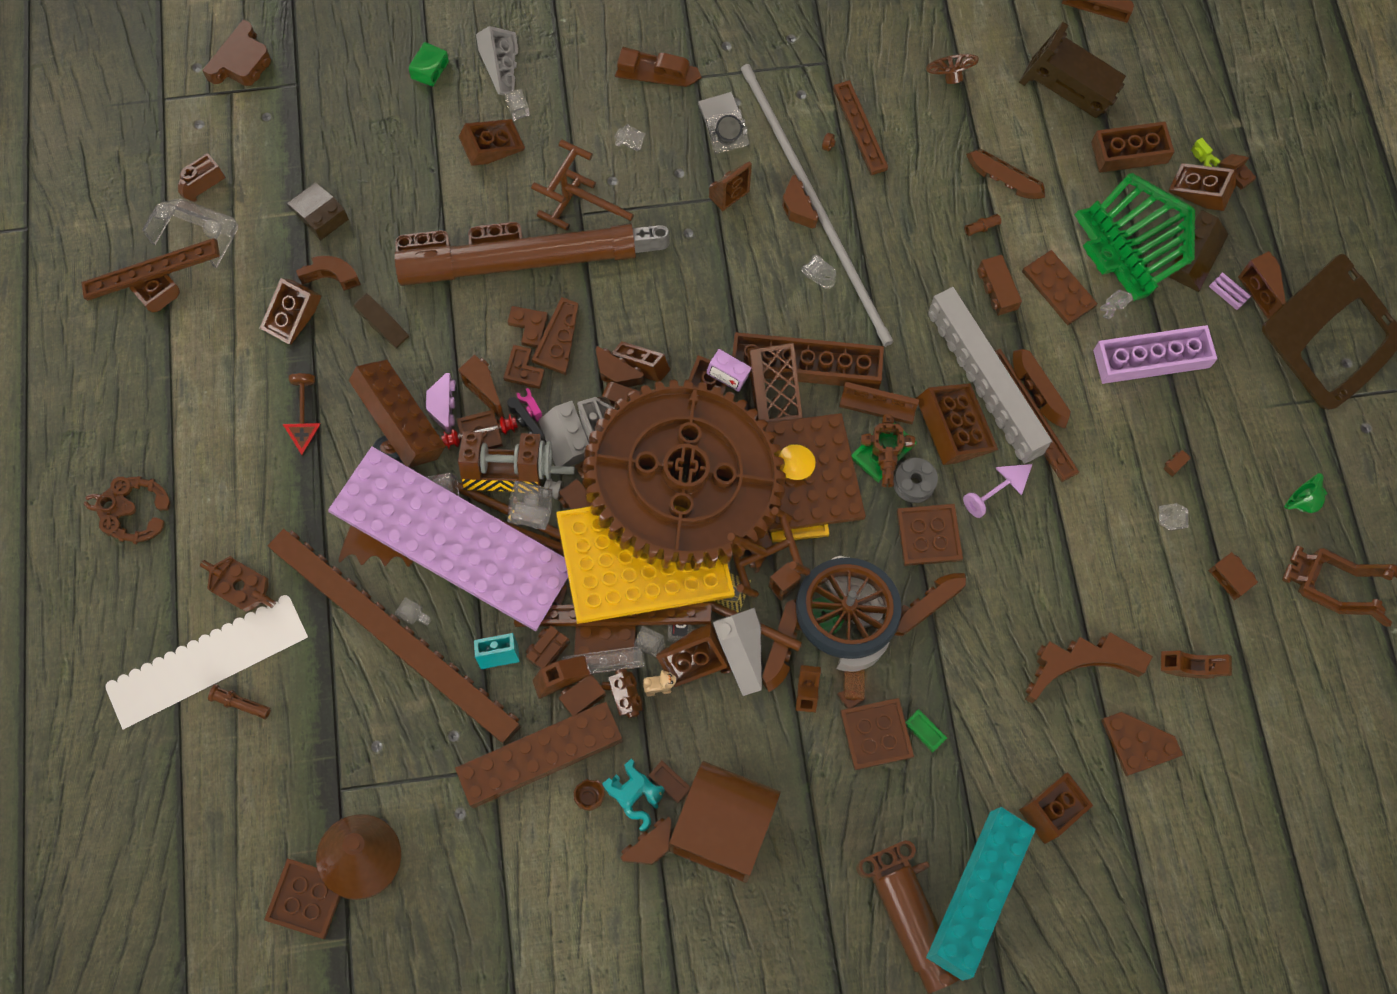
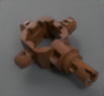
M891 414L883 416L882 423H879L874 428L872 435L871 433L861 435V444L865 446L872 444V452L878 457V465L882 471L883 487H887V484L888 488L894 486L897 456L901 454L903 447H913L915 445V437L912 435L903 436V428L899 424H894V418ZM881 432L896 435L897 446L895 449L880 446L879 435Z

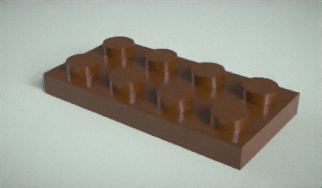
M1052 250L1022 270L1024 275L1067 325H1070L1098 304Z

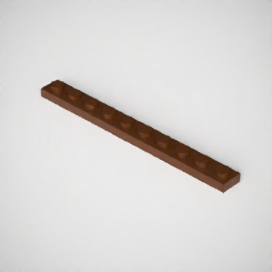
M697 603L577 624L574 605H551L539 627L550 625L711 624L712 604ZM514 619L515 627H527Z

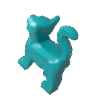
M630 759L624 764L626 773L630 778L624 785L620 783V777L617 774L612 780L608 778L602 785L607 793L618 801L630 819L643 820V824L639 828L643 832L650 827L651 818L644 811H633L632 806L644 794L647 801L657 809L665 789L663 786L653 785L644 774L635 769V762Z

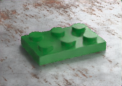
M903 430V436L908 435V434ZM881 432L879 435L880 446L895 449L897 446L896 435ZM872 444L870 446L861 445L851 455L852 460L879 483L882 480V471L878 465V457L872 452ZM903 447L901 454L897 456V464L913 447Z

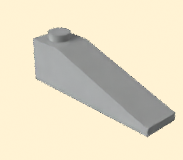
M755 608L713 622L718 639L742 695L745 696L762 690L761 625Z

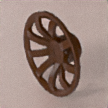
M973 54L951 55L929 63L926 66V71L931 74H945L946 83L954 84L963 81L962 70L976 65L979 58ZM958 58L954 66L952 59ZM948 60L949 67L943 61Z

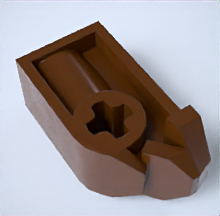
M207 153L182 169L178 183V192L181 197L195 202L198 195L226 177Z

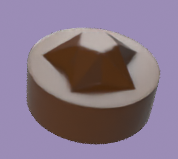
M827 133L822 144L823 150L829 152L835 146L834 134Z

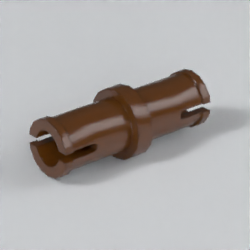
M995 214L987 218H980L977 222L965 225V233L971 236L978 232H986L989 228L1000 225L1002 222L1001 217Z

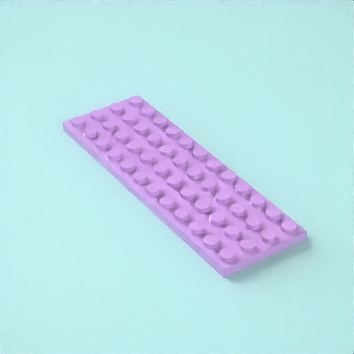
M372 446L328 509L329 513L534 631L538 629L568 578L565 558Z

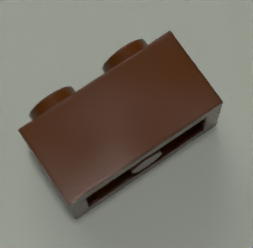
M1183 450L1177 451L1172 456L1173 459H1169L1165 463L1164 470L1172 477L1191 459Z

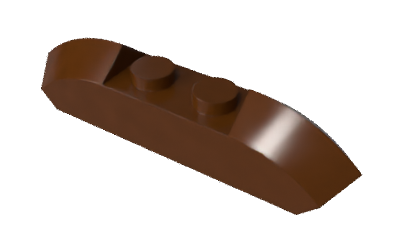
M983 149L966 154L972 167L983 177L988 173L990 178L1005 182L1006 187L1013 190L1016 188V195L1028 199L1045 198V187L1040 180Z
M1025 349L1013 351L1015 373L1020 380H1024L1025 387L1032 392L1035 402L1042 407L1040 412L1055 425L1066 428L1071 412L1032 353Z
M952 573L938 578L934 581L936 589L934 586L925 592L926 596L922 600L919 598L914 600L910 604L911 608L903 605L901 607L900 623L894 635L903 637L960 593L966 586L965 573Z
M797 599L786 603L777 630L794 639L797 637V632H794V630L802 631L796 614ZM775 640L762 675V683L768 692L774 690L784 681L791 668L784 661H789L792 651L788 650V646Z

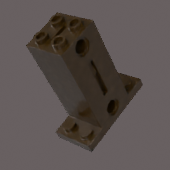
M1062 22L1032 57L1019 83L1025 86L1028 81L1036 80L1089 115L1097 118L1101 113L1104 114L1108 110L1109 105H1114L1118 98L1116 94L1125 85L1123 81L1126 75L1066 38L1067 33L1065 31L1069 25Z

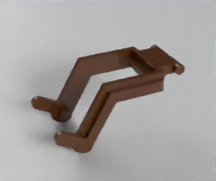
M1295 547L1290 562L1296 566L1288 564L1282 578L1284 582L1290 583V581L1300 584L1298 592L1303 597L1338 614L1371 615L1386 627L1391 626L1392 621L1384 615L1386 609L1382 606L1383 602L1381 600L1373 599L1372 602H1340L1317 591L1314 585L1325 562L1356 577H1383L1387 580H1392L1393 577L1397 578V566L1395 564L1358 565L1324 548H1320L1313 555L1303 552V547Z

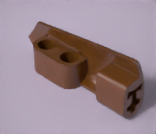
M622 47L617 62L618 69L615 74L616 78L688 87L702 78L698 68L690 66L686 58L667 53H659L658 56L627 47Z

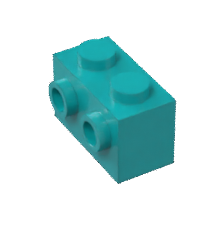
M513 633L474 640L475 658L480 669L520 662L519 647Z

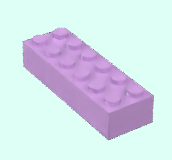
M1208 325L1102 340L1097 343L1093 350L1102 384L1210 368L1217 360Z

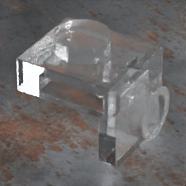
M627 124L622 129H618L615 138H617L615 145L620 146L623 143L639 151L642 147L645 133Z

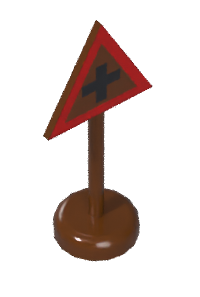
M297 373L289 375V383L300 386V424H283L301 455H303L321 423L305 424L304 386L314 384L315 376Z

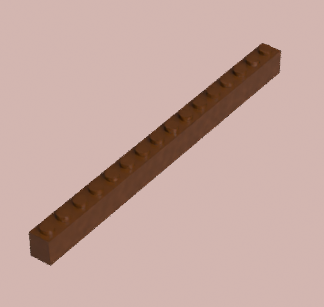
M283 528L267 545L276 555L503 745H506L521 728L519 723H517L519 719L511 712L509 714L505 713L502 704L497 700L492 702L488 699L489 694L481 687L476 689L473 686V680L467 675L462 677L458 674L459 669L451 662L446 664L443 661L444 656L437 650L432 652L428 649L430 645L422 638L417 640L413 636L415 634L414 631L408 626L403 628L399 625L400 620L392 613L390 616L384 612L386 610L384 606L379 602L374 604L369 600L371 596L363 589L361 592L355 588L357 584L350 578L345 580L341 576L343 573L337 567L333 566L331 568L328 566L327 563L329 561L321 554L316 556L313 553L314 549L308 543L302 544L298 541L300 537L292 530L288 532Z

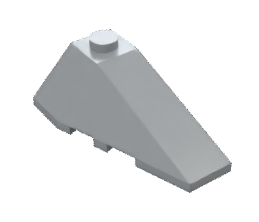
M488 26L476 34L479 53L497 93L512 97L514 96L515 86L514 69L517 66L515 55L518 54L516 33Z

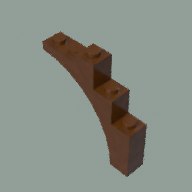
M1111 632L1105 637L1101 636L1096 646L1081 637L1076 641L1072 640L1066 650L1049 641L1045 646L1041 645L1036 654L1039 656L1036 662L1040 666L1034 674L1037 677L1035 682H1030L1025 691L1028 694L1025 700L1030 703L1035 702L1052 680L1063 673L1077 668L1090 666L1111 667L1140 677L1145 673L1153 656Z

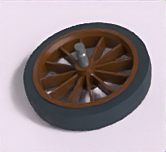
M836 558L818 565L805 577L797 595L796 614L802 632L819 650L838 658L857 659L878 652L892 639L900 623L901 600L891 578L877 566L856 558ZM836 577H847V596L843 594L836 582ZM851 577L864 581L857 593L854 590L850 591ZM829 580L839 598L820 586ZM867 583L877 591L857 600ZM817 592L833 603L812 602V597ZM878 597H881L884 603V607L863 605ZM812 609L835 611L816 619ZM863 612L885 614L883 624ZM838 615L840 617L829 633L819 625ZM858 618L878 630L868 636ZM842 620L847 621L846 639L832 635ZM851 620H853L861 633L862 639L850 640Z

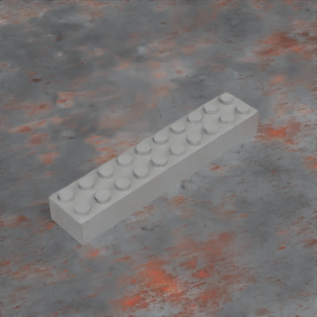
M954 287L935 295L928 311L930 320L935 322L940 336L945 338L949 350L956 355L959 366L964 368L968 380L975 385L978 396L983 398L988 412L993 414L997 426L1004 431L1005 438L1014 447L1017 458L1026 464L1043 455L1052 442L1051 438Z

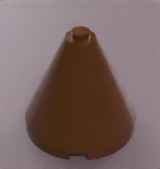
M365 814L348 816L334 823L321 838L316 854L317 870L327 888L337 895L352 900L367 899L381 893L392 883L401 864V846L394 830L380 818Z

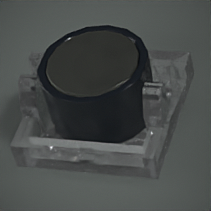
M740 109L705 119L715 154L749 145L747 127H745V119L742 118Z

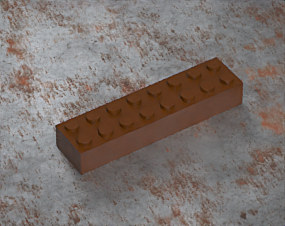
M738 332L734 334L732 357L748 366L747 349L794 343L798 382L845 386V382L874 389H879L884 346ZM782 349L778 356L786 361L790 356V349ZM769 351L761 352L762 361L768 364L774 355ZM776 357L770 367L778 372L784 363ZM786 365L780 375L788 380L792 375V369ZM768 368L763 375L764 379H773L776 374ZM778 376L776 380H783V379Z
M603 702L455 767L468 803L474 809L622 743L623 740L607 702Z

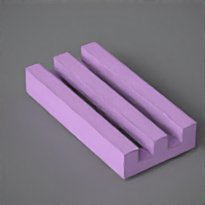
M1223 272L1209 286L1236 310L1250 298L1247 292Z

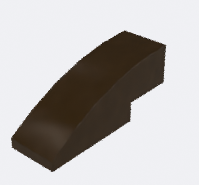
M367 293L353 305L356 312L394 348L397 349L409 337L406 331Z

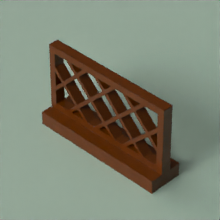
M794 343L747 349L749 366L752 367L750 377L754 409L758 411L756 421L763 419L768 423L802 418ZM789 348L790 356L784 361L778 354L782 349ZM769 351L774 355L768 364L762 361L761 352ZM776 357L784 363L778 372L770 367ZM786 365L792 369V375L788 380L780 375ZM768 368L776 374L770 383L764 379L763 375ZM778 376L786 381L780 391L772 385ZM788 384L794 387L795 391L791 398L782 393ZM770 387L778 392L772 402L766 398V392ZM780 395L789 400L783 409L774 404ZM790 403L796 406V415H788L785 412ZM772 406L780 410L776 418H769L768 411Z

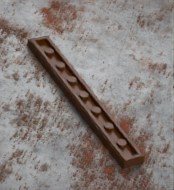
M212 238L81 282L83 297L88 301L220 257L218 241Z
M996 350L995 353L1052 440L1044 455L1058 478L1063 482L1079 473L1078 469L1027 389L1017 377L1002 350Z

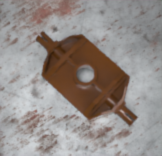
M231 556L215 565L206 560L202 561L204 564L200 563V567L209 571L207 589L245 612L250 611L260 603L270 608L274 607L272 604H276V601L266 595L268 591V578L243 565ZM243 581L245 583L243 589L236 590V583Z

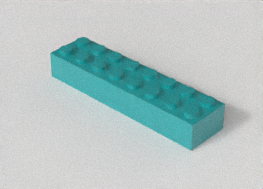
M1002 807L991 811L988 815L926 957L962 981L974 978L1036 830L1034 827Z

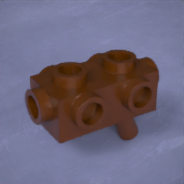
M627 668L615 671L616 675L609 677L610 682H602L601 687L603 690H612L611 693L615 698L619 716H628V718L639 716V712L643 711L642 700L636 689L637 682L635 677L632 675V672H627Z

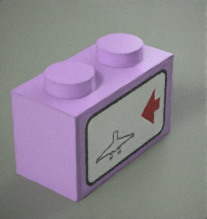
M718 349L709 363L706 373L739 392L748 378L752 367Z

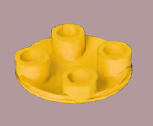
M789 445L781 450L779 457L785 461L782 471L786 474V478L802 480L811 476L815 469V457L808 448L802 445Z

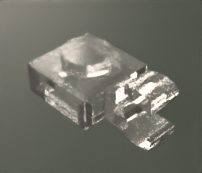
M1118 290L1106 299V304L1100 308L1101 311H1107L1103 318L1111 319L1116 309L1121 310L1133 300L1132 294Z
M404 598L395 612L397 617L412 625L417 620L428 626L432 620L428 615L421 612L422 606L407 598Z

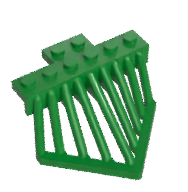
M1134 173L1128 174L1102 204L1096 201L1090 208L1078 210L1074 214L1078 223L1083 227L1091 240L1083 245L1087 255L1092 259L1102 275L1114 272L1118 281L1124 286L1133 301L1148 297L1159 287L1157 283L1194 260L1195 209ZM1129 184L1136 187L1109 213L1105 211ZM1141 192L1150 195V197L1119 221L1113 222L1112 219ZM1159 200L1165 203L1162 207L1130 228L1122 231L1119 230L1155 201ZM1175 209L1179 211L1175 216L1137 238L1126 240V238L1168 210ZM1184 218V221L1144 246L1132 249ZM1184 230V233L1180 234L1177 238L1173 239L1161 248L1152 252L1148 256L1144 258H1138L1139 256L1143 255L1144 253L1148 252L1149 250L1153 249L1154 247L1158 246L1159 244L1163 243L1164 241L1168 240L1169 238ZM1183 242V245L1150 267H1145L1151 261ZM1183 254V258L1157 276H1151L1152 273Z

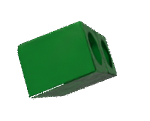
M424 42L409 65L411 79L433 87L449 62L447 51Z

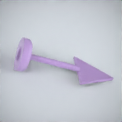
M1032 464L996 467L1006 480L981 498L975 493L966 494L963 501L967 510L977 518L982 517L986 513L984 501L1009 483L1022 495Z

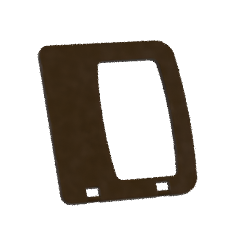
M1345 254L1335 256L1262 325V332L1315 402L1326 410L1335 409L1348 400L1397 351V321L1388 313V309L1362 275L1357 272L1353 263ZM1349 271L1356 277L1354 280L1348 274ZM1358 298L1384 330L1386 338L1358 370L1337 388L1329 392L1303 360L1301 352L1334 316ZM1385 315L1390 323L1386 324L1382 316Z

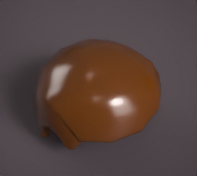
M585 779L576 786L573 792L574 802L580 809L587 811L600 807L605 798L604 787L597 779Z

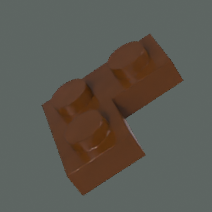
M512 306L508 325L525 328L521 344L537 348L544 334L548 313Z
M513 345L503 379L507 382L540 389L545 370L528 366L532 353L530 348Z

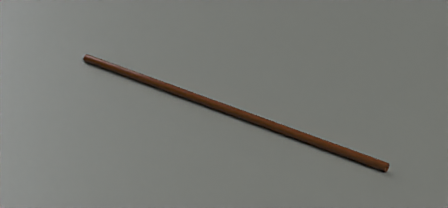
M440 473L436 475L435 482L561 540L558 528L479 491L463 490L462 483ZM715 601L703 602L711 603L712 611L723 617L738 613ZM760 623L762 635L799 651L802 642Z

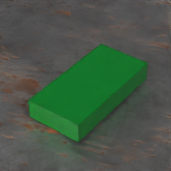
M919 709L905 722L906 727L932 753L947 739Z

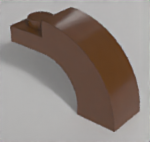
M333 256L311 258L313 261L312 265H305L301 269L296 270L302 285L326 277L337 280L344 291L361 285L354 269L344 260Z
M1161 651V671L1170 675L1189 678L1210 679L1215 676H1232V656L1229 654L1193 655L1182 651Z

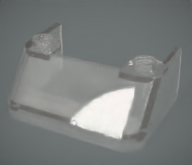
M182 198L157 204L142 229L150 242L156 245L172 215L203 226L205 235L218 241L220 257L209 260L213 267L217 268L238 230L236 220L232 216Z

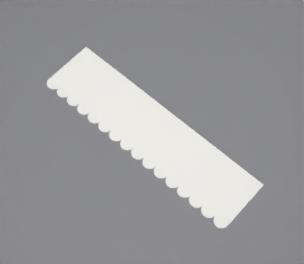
M281 596L275 605L272 604L273 608L261 606L257 608L256 614L249 612L245 615L244 619L236 618L233 625L227 623L223 625L221 630H212L210 636L202 635L199 638V643L196 640H192L187 644V648L179 646L175 653L167 652L164 659L158 657L153 660L152 664H143L141 671L133 669L130 671L129 676L123 674L119 676L117 682L114 680L107 682L106 691L122 729L308 638L289 596Z

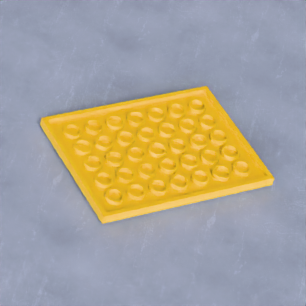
M675 506V509L678 511H686L682 506ZM591 507L556 512L577 624L733 598L735 596L728 564L722 563L719 558L715 568H708L704 561L701 564L700 570L697 571L692 569L690 563H686L683 571H678L676 562H671L669 568L665 569L662 568L661 559L657 558L655 563L651 565L647 563L648 555L645 553L639 558L633 557L634 547L630 546L626 550L621 549V537L611 540L608 537L610 527L601 528L598 525L600 516H594L591 513Z

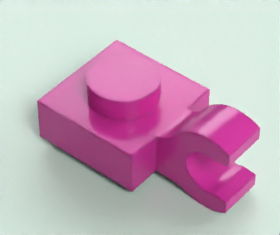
M526 388L527 396L521 397L520 393H517V398L521 403L527 404L528 407L525 408L527 413L538 422L542 417V412L532 397L531 391Z

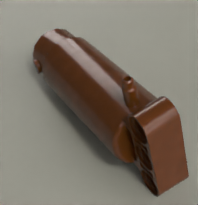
M905 840L858 862L856 870L862 878L872 877L914 972H918L927 994L945 988L960 979L926 958L938 932L939 925L916 874L925 871L930 865L926 861L911 866L909 859L914 857L916 849L912 842ZM901 846H906L909 849L907 857L900 853ZM882 854H887L890 857L889 865H885L881 861ZM864 862L872 866L871 873L863 871L862 865Z

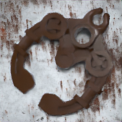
M141 476L117 477L111 482V487L102 494H90L85 497L86 500L95 498L97 501L95 505H90L87 501L84 502V505L89 510L97 511L100 518L99 528L104 534L112 536L120 542L130 541L137 545L139 542L147 541L160 534L165 522L157 517H153L148 522L146 530L141 532L135 531V534L127 533V529H121V523L118 518L133 515L136 512V506L125 497L131 493L132 488L139 490L140 486L148 487L149 492L156 494L154 501L156 508L163 511L169 509L171 502L166 491L152 478L147 480L142 479ZM112 501L110 507L104 508L105 503Z

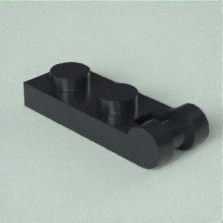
M515 397L509 398L507 401L511 414L518 416L517 421L521 427L528 429L529 432L527 434H540L541 441L546 442L545 435L518 399Z

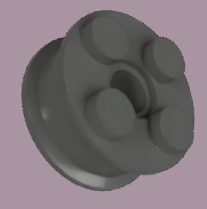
M907 459L899 465L896 471L894 489L898 496L907 502H924L930 498L938 482L937 472L933 465L924 459ZM911 478H917L920 483H913Z

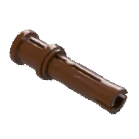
M217 684L211 688L208 695V701L210 702L216 701L223 704L226 708L234 707L265 720L271 711L270 707L240 697L235 691H227L220 688Z

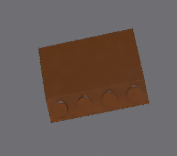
M971 383L929 387L916 398L919 399L918 405L943 465L960 463L998 450Z

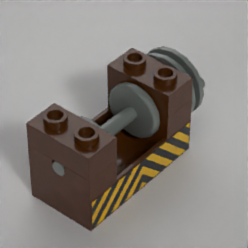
M463 431L458 465L463 490L540 493L541 479L544 478V475H546V479H550L551 474H574L575 467L552 466V442L548 441L547 445H545V441H541L540 434L521 433L520 444H516L515 450L488 449V445L483 441L482 432Z

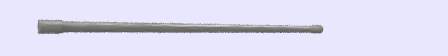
M750 64L743 65L741 71L758 100L798 180L802 181L804 191L810 197L811 205L816 210L818 218L876 328L883 346L891 345L894 341L888 329L884 326L768 103Z

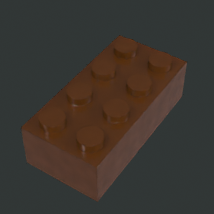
M1166 121L1098 130L1091 141L1099 173L1167 164L1174 154Z

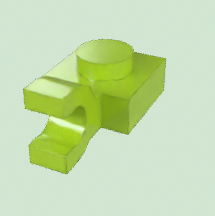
M1200 138L1195 142L1191 151L1201 163L1204 162L1203 166L1212 167L1210 163L1215 167L1218 166L1220 160L1211 154L1213 150L1205 140Z

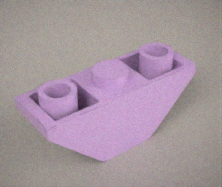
M450 373L444 374L426 392V410L429 416L447 433H451V426L455 425V417L452 415V408H455V398L452 397V391H455V380H452Z

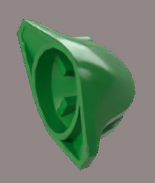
M1318 473L1300 486L1291 495L1284 508L1297 509L1307 513L1319 511L1325 502V495L1327 494V491L1323 488V474Z

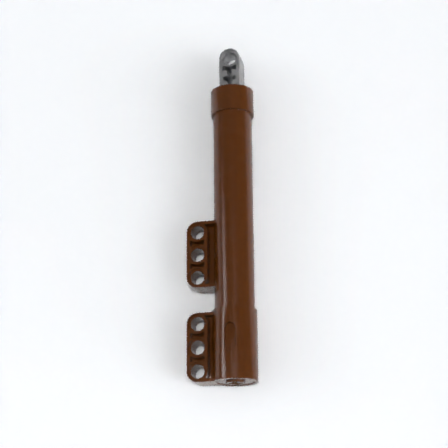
M507 222L472 227L468 232L469 244L451 246L448 233L442 230L405 234L397 237L395 241V267L399 285L405 286L507 271L615 259V261L636 258V253L666 249L669 246V231L663 225L632 228V223L613 225L611 228L523 238L520 224L517 222Z

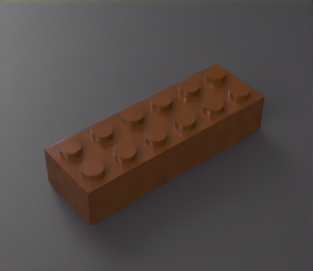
M382 360L356 366L349 382L404 465L411 468L438 460L446 446L389 361Z

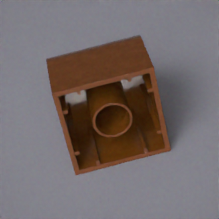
M702 761L670 839L669 851L747 883L781 791Z

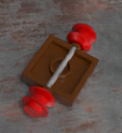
M489 410L458 418L457 423L460 433H457L454 429H452L450 434L444 431V435L441 438L445 446H448V449H450V446L453 444L456 447L459 446L463 431L482 432L483 441L488 445V449H494L503 446L499 432L501 429L507 435L508 430L511 429L515 433V428H518L515 417L511 418L510 414L508 419H504L501 416L499 425L496 421L494 410Z

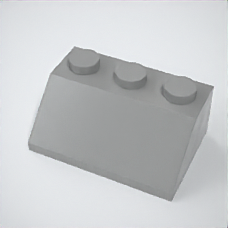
M573 401L553 407L538 421L545 435L546 442H552V458L555 466L569 467L585 460V447L589 445Z

